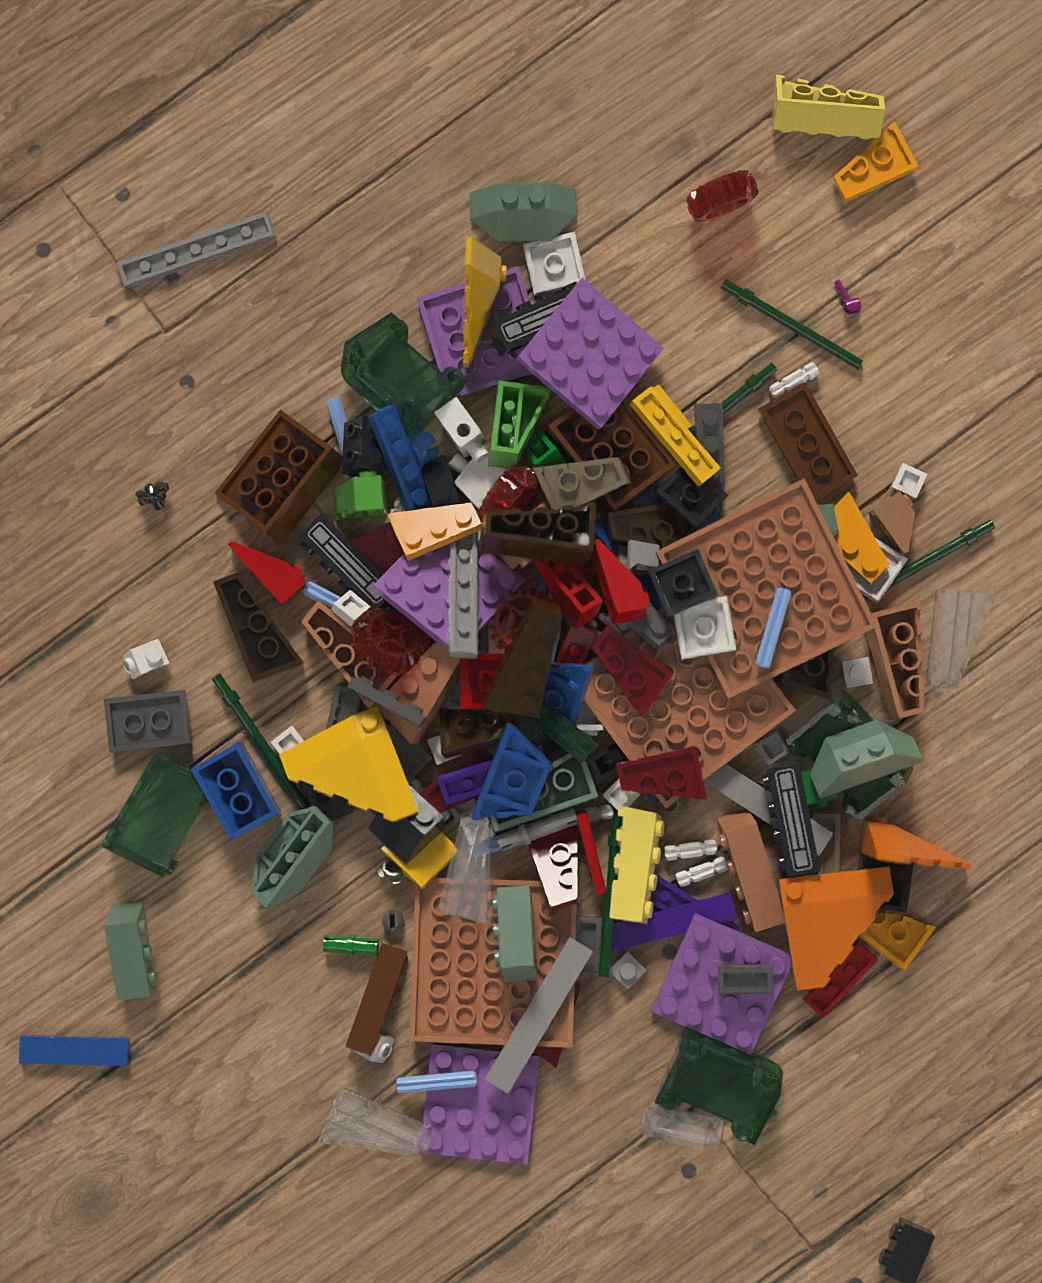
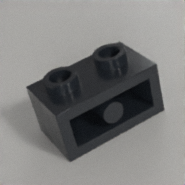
M362 415L345 422L341 474L355 478L360 477L359 473L376 472V475L381 474L383 454L368 416Z
M900 1217L898 1223H894L890 1229L889 1238L891 1240L887 1249L883 1248L879 1255V1268L884 1275L898 1281L916 1283L935 1235L931 1230Z

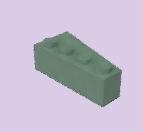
M581 745L551 764L550 773L546 777L532 815H510L505 818L490 817L496 834L518 827V825L523 823L527 824L598 800Z

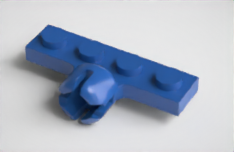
M388 405L369 415V421L404 510H419L432 504L421 475V469L424 465L436 459L439 454V446L431 450L428 448L436 442L434 436L428 431H418L407 437L395 405Z

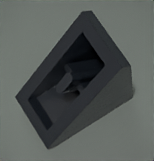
M616 743L585 758L597 784L617 773L615 763L629 761Z

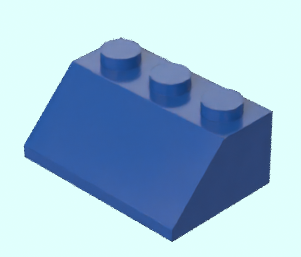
M243 742L234 744L191 769L230 841L282 812Z

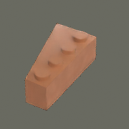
M921 600L871 613L878 627L867 631L866 635L889 720L925 712L924 677L922 676L923 651H921Z
M320 601L315 603L301 621L348 683L352 677L360 680L361 676L376 684L374 689L384 693L385 689L388 690L404 670L402 665L347 624ZM357 693L368 709L375 707L376 703Z
M437 641L389 689V691L400 697L398 702L405 706H408L410 702L424 710L422 715L427 720L423 727L420 728L382 706L375 704L380 712L410 744H420L426 730L435 720L436 713L451 693L450 690L455 681L460 677V658L448 657L449 651Z
M742 809L717 817L722 835H719L721 845L724 851L727 850L730 858L727 860L731 876L735 875L738 883L734 885L739 901L743 900L746 907L742 909L746 925L751 924L755 932L786 923L760 832L749 810Z

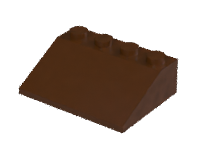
M626 398L623 399L599 430L572 408L549 424L545 432V436L558 449L568 464L620 458L630 483L598 498L597 503L604 512L623 510L677 466L676 461L629 405L630 403Z
M280 409L215 491V494L281 545L341 469L342 456L334 448Z

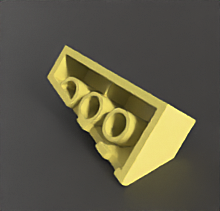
M776 74L772 113L773 129L785 133L799 131L810 135L822 133L831 134L836 137H844L846 135L858 136L861 139L880 138L885 113L884 96L851 89L846 93H841L835 86L825 84L822 88L812 87L808 85L809 81L798 79L797 83L785 81V76Z
M619 806L618 816H623V826L617 829L616 840L621 850L614 858L615 874H618V880L612 882L610 918L647 924L648 918H651L653 914V902H650L651 891H655L657 885V875H654L655 864H659L661 849L658 848V840L664 833V821H661L662 817L657 813Z

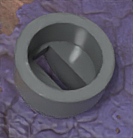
M395 909L387 911L382 918L384 928L391 932L401 929L404 924L403 914ZM390 914H395V928H390Z

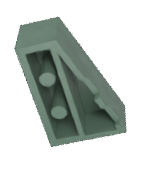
M530 886L497 888V897H492L493 913H498V923L493 925L494 939L499 940L500 949L495 950V965L501 968L505 982L538 980V973L535 968L536 946H534V918Z
M144 900L112 904L104 924L117 998L118 1000L150 997L153 986L157 985V975L155 969L152 970V948L148 940Z

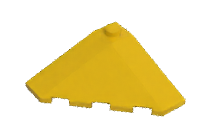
M467 237L464 368L470 367L499 294L500 282H506V266L501 265V257L472 237Z
M378 706L355 714L279 754L288 780L297 784L300 780L314 786L313 790L332 798L334 794L349 800V805L368 812L369 808L384 814L383 818L391 822H396L419 813Z

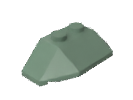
M551 182L494 184L469 192L470 220L498 243L551 241L577 217L576 189Z
M874 720L826 737L810 776L819 798H823L924 761L913 737L879 720Z
M316 806L288 813L257 854L253 884H251L250 892L267 909L301 892L332 850L333 823Z

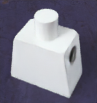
M457 397L434 412L441 427L464 458L471 455L476 463H480L489 456L488 451L483 446L486 440L481 430Z
M457 453L448 464L450 468L460 474L455 480L454 485L484 516L515 477V473L510 469L489 467L488 458L480 463H476L472 458L469 462Z

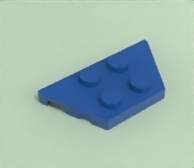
M550 664L539 716L534 719L539 722L540 727L546 734L551 732L561 743L558 748L562 752H565L570 747L594 667L591 665Z
M507 722L472 812L471 820L478 821L482 817L491 816L505 818L510 815H532L548 775L551 762L510 722Z

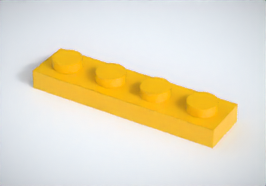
M652 386L629 404L698 487L721 469Z

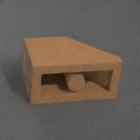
M899 491L869 513L894 549L903 555L909 551L915 512L912 509L914 504L906 494L902 495Z

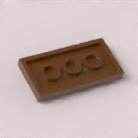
M806 382L758 409L797 481L805 478L815 500L858 476Z

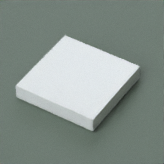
M575 232L558 235L551 241L523 243L534 297L551 291H563L562 288L572 282L578 283L582 277L585 279Z
M875 538L890 564L888 569L870 586L849 565L848 567L860 592L878 604L908 558Z
M727 596L709 599L674 615L682 659L736 650Z

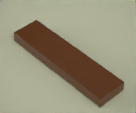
M384 943L381 944L348 1037L346 1048L372 1056L407 956V951Z

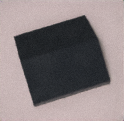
M682 467L655 492L694 529L699 527L728 496L710 478L698 487Z
M699 549L648 571L668 618L719 595Z
M860 852L857 870L890 868L894 895L888 903L884 901L876 913L906 915L914 862L910 864L881 860Z

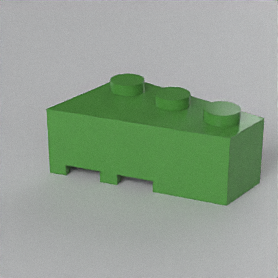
M499 380L488 458L489 467L515 470L549 404L552 391L549 387Z
M376 472L359 473L360 477L352 478L333 489L335 521L387 517V489L382 477L376 475Z

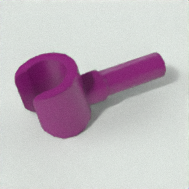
M840 279L836 280L834 284L842 296L845 313L850 315L859 313L861 309L859 297L850 299Z

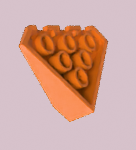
M871 816V821L863 820L858 852L876 859L911 864V862L930 866L935 864L941 867H961L962 869L969 870L971 868L970 863L895 825L888 824L887 818Z
M889 867L779 879L797 991L825 987L831 979L828 976L837 964H842L854 947L851 945L861 932L865 934L876 919L875 913L884 901L888 903L894 895Z

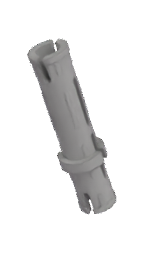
M573 808L525 826L523 823L518 825L519 828L496 837L502 852L518 845L531 844L530 841L579 823Z

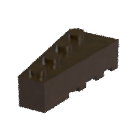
M596 503L586 504L585 507L565 505L561 509L549 510L546 507L535 508V511L523 512L521 509L488 511L485 513L481 526L479 552L587 566L594 551Z
M239 572L213 581L253 684L304 664Z
M532 599L499 668L497 667L493 679L482 697L485 709L538 718L562 616L559 604Z
M835 647L776 675L774 682L822 699L831 700V678L834 671L833 653Z

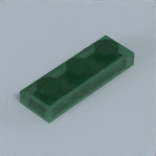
M542 699L538 718L524 716L581 763L585 762L599 746L588 734L581 731L544 699Z

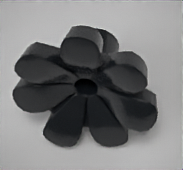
M158 482L153 487L149 483L144 487L145 491L139 490L135 493L139 505L143 506L147 503H152L154 509L158 511L165 506L162 500L167 497L166 492L169 490V485L167 482Z

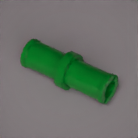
M349 934L348 937L325 935L323 940V952L347 953V956H354V954L377 956L379 951V938H355V935Z

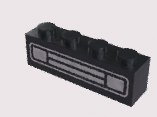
M577 282L564 286L562 288L563 292L556 295L553 291L542 295L537 303L531 304L530 301L522 303L516 307L517 311L508 314L507 311H503L493 316V321L488 325L487 330L499 356H504L527 346Z
M321 513L299 535L303 540L300 545L311 556L316 553L322 559L319 565L329 575L335 572L341 578L338 584L346 592L349 590L353 591L371 606L369 611L372 610L377 614L388 603L372 590L373 585L381 578L382 574Z
M795 763L766 769L767 774L762 775L765 791L771 790L773 801L768 802L770 818L776 817L778 828L773 829L775 844H781L783 855L778 856L781 872L786 871L788 877L819 872L820 865L800 764Z

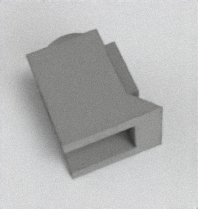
M629 540L628 546L619 545L617 547V558L632 574L647 575L649 570L660 566L661 563L656 553L659 550V545Z

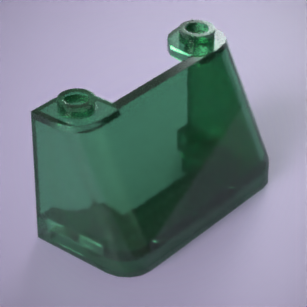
M391 312L345 341L341 374L344 381L377 411L388 405H395L407 437L414 438L436 418L435 411L450 402L463 390L467 377L464 376L461 370L453 366L446 367L442 372L407 343L409 331L407 324Z
M840 690L831 700H828L798 727L785 742L788 744V748L793 755L803 758L809 755L815 762L826 737L874 720L847 691ZM913 766L841 791L844 794L842 797L843 810L849 816L860 821L907 783L913 772Z
M166 752L155 753L107 833L101 847L162 878L166 877L167 874L171 876L179 863L175 860L178 849L202 808L207 803L210 805L191 770L192 767Z
M686 1027L674 1049L656 1093L654 1103L666 1110H677L682 1102L690 1104L730 1121L731 1131L735 1138L739 1141L755 1145L781 1097L783 1070L780 1065L754 1052L750 1055Z

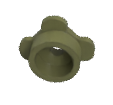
M658 798L655 799L659 807L658 815L664 819L668 815H680L684 811V806L680 804L679 799L666 809Z
M388 857L383 862V867L378 869V876L380 878L390 880L393 885H399L402 882L401 878L404 876L402 869Z

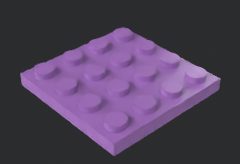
M519 266L506 270V282H500L499 294L469 368H464L466 283L417 297L448 401L455 397L460 398L496 387L499 380L512 382L534 375L516 360L525 347L500 357L487 330L488 325L493 321V316L503 311H507L508 314L517 311V306L530 301Z
M582 277L518 355L516 360L599 430L664 348Z
M477 543V634L525 583L524 578L496 556L490 553L479 552V543ZM449 544L410 561L403 554L373 585L372 590L449 651Z
M694 913L651 1008V1012L751 1055L793 964L791 954ZM773 964V994H718V965Z
M432 1043L428 1075L475 1071L477 1085L475 1087L426 1092L420 1153L528 1165L539 1056L537 1054L530 1056L510 1092L507 1094L485 1080L502 1050Z

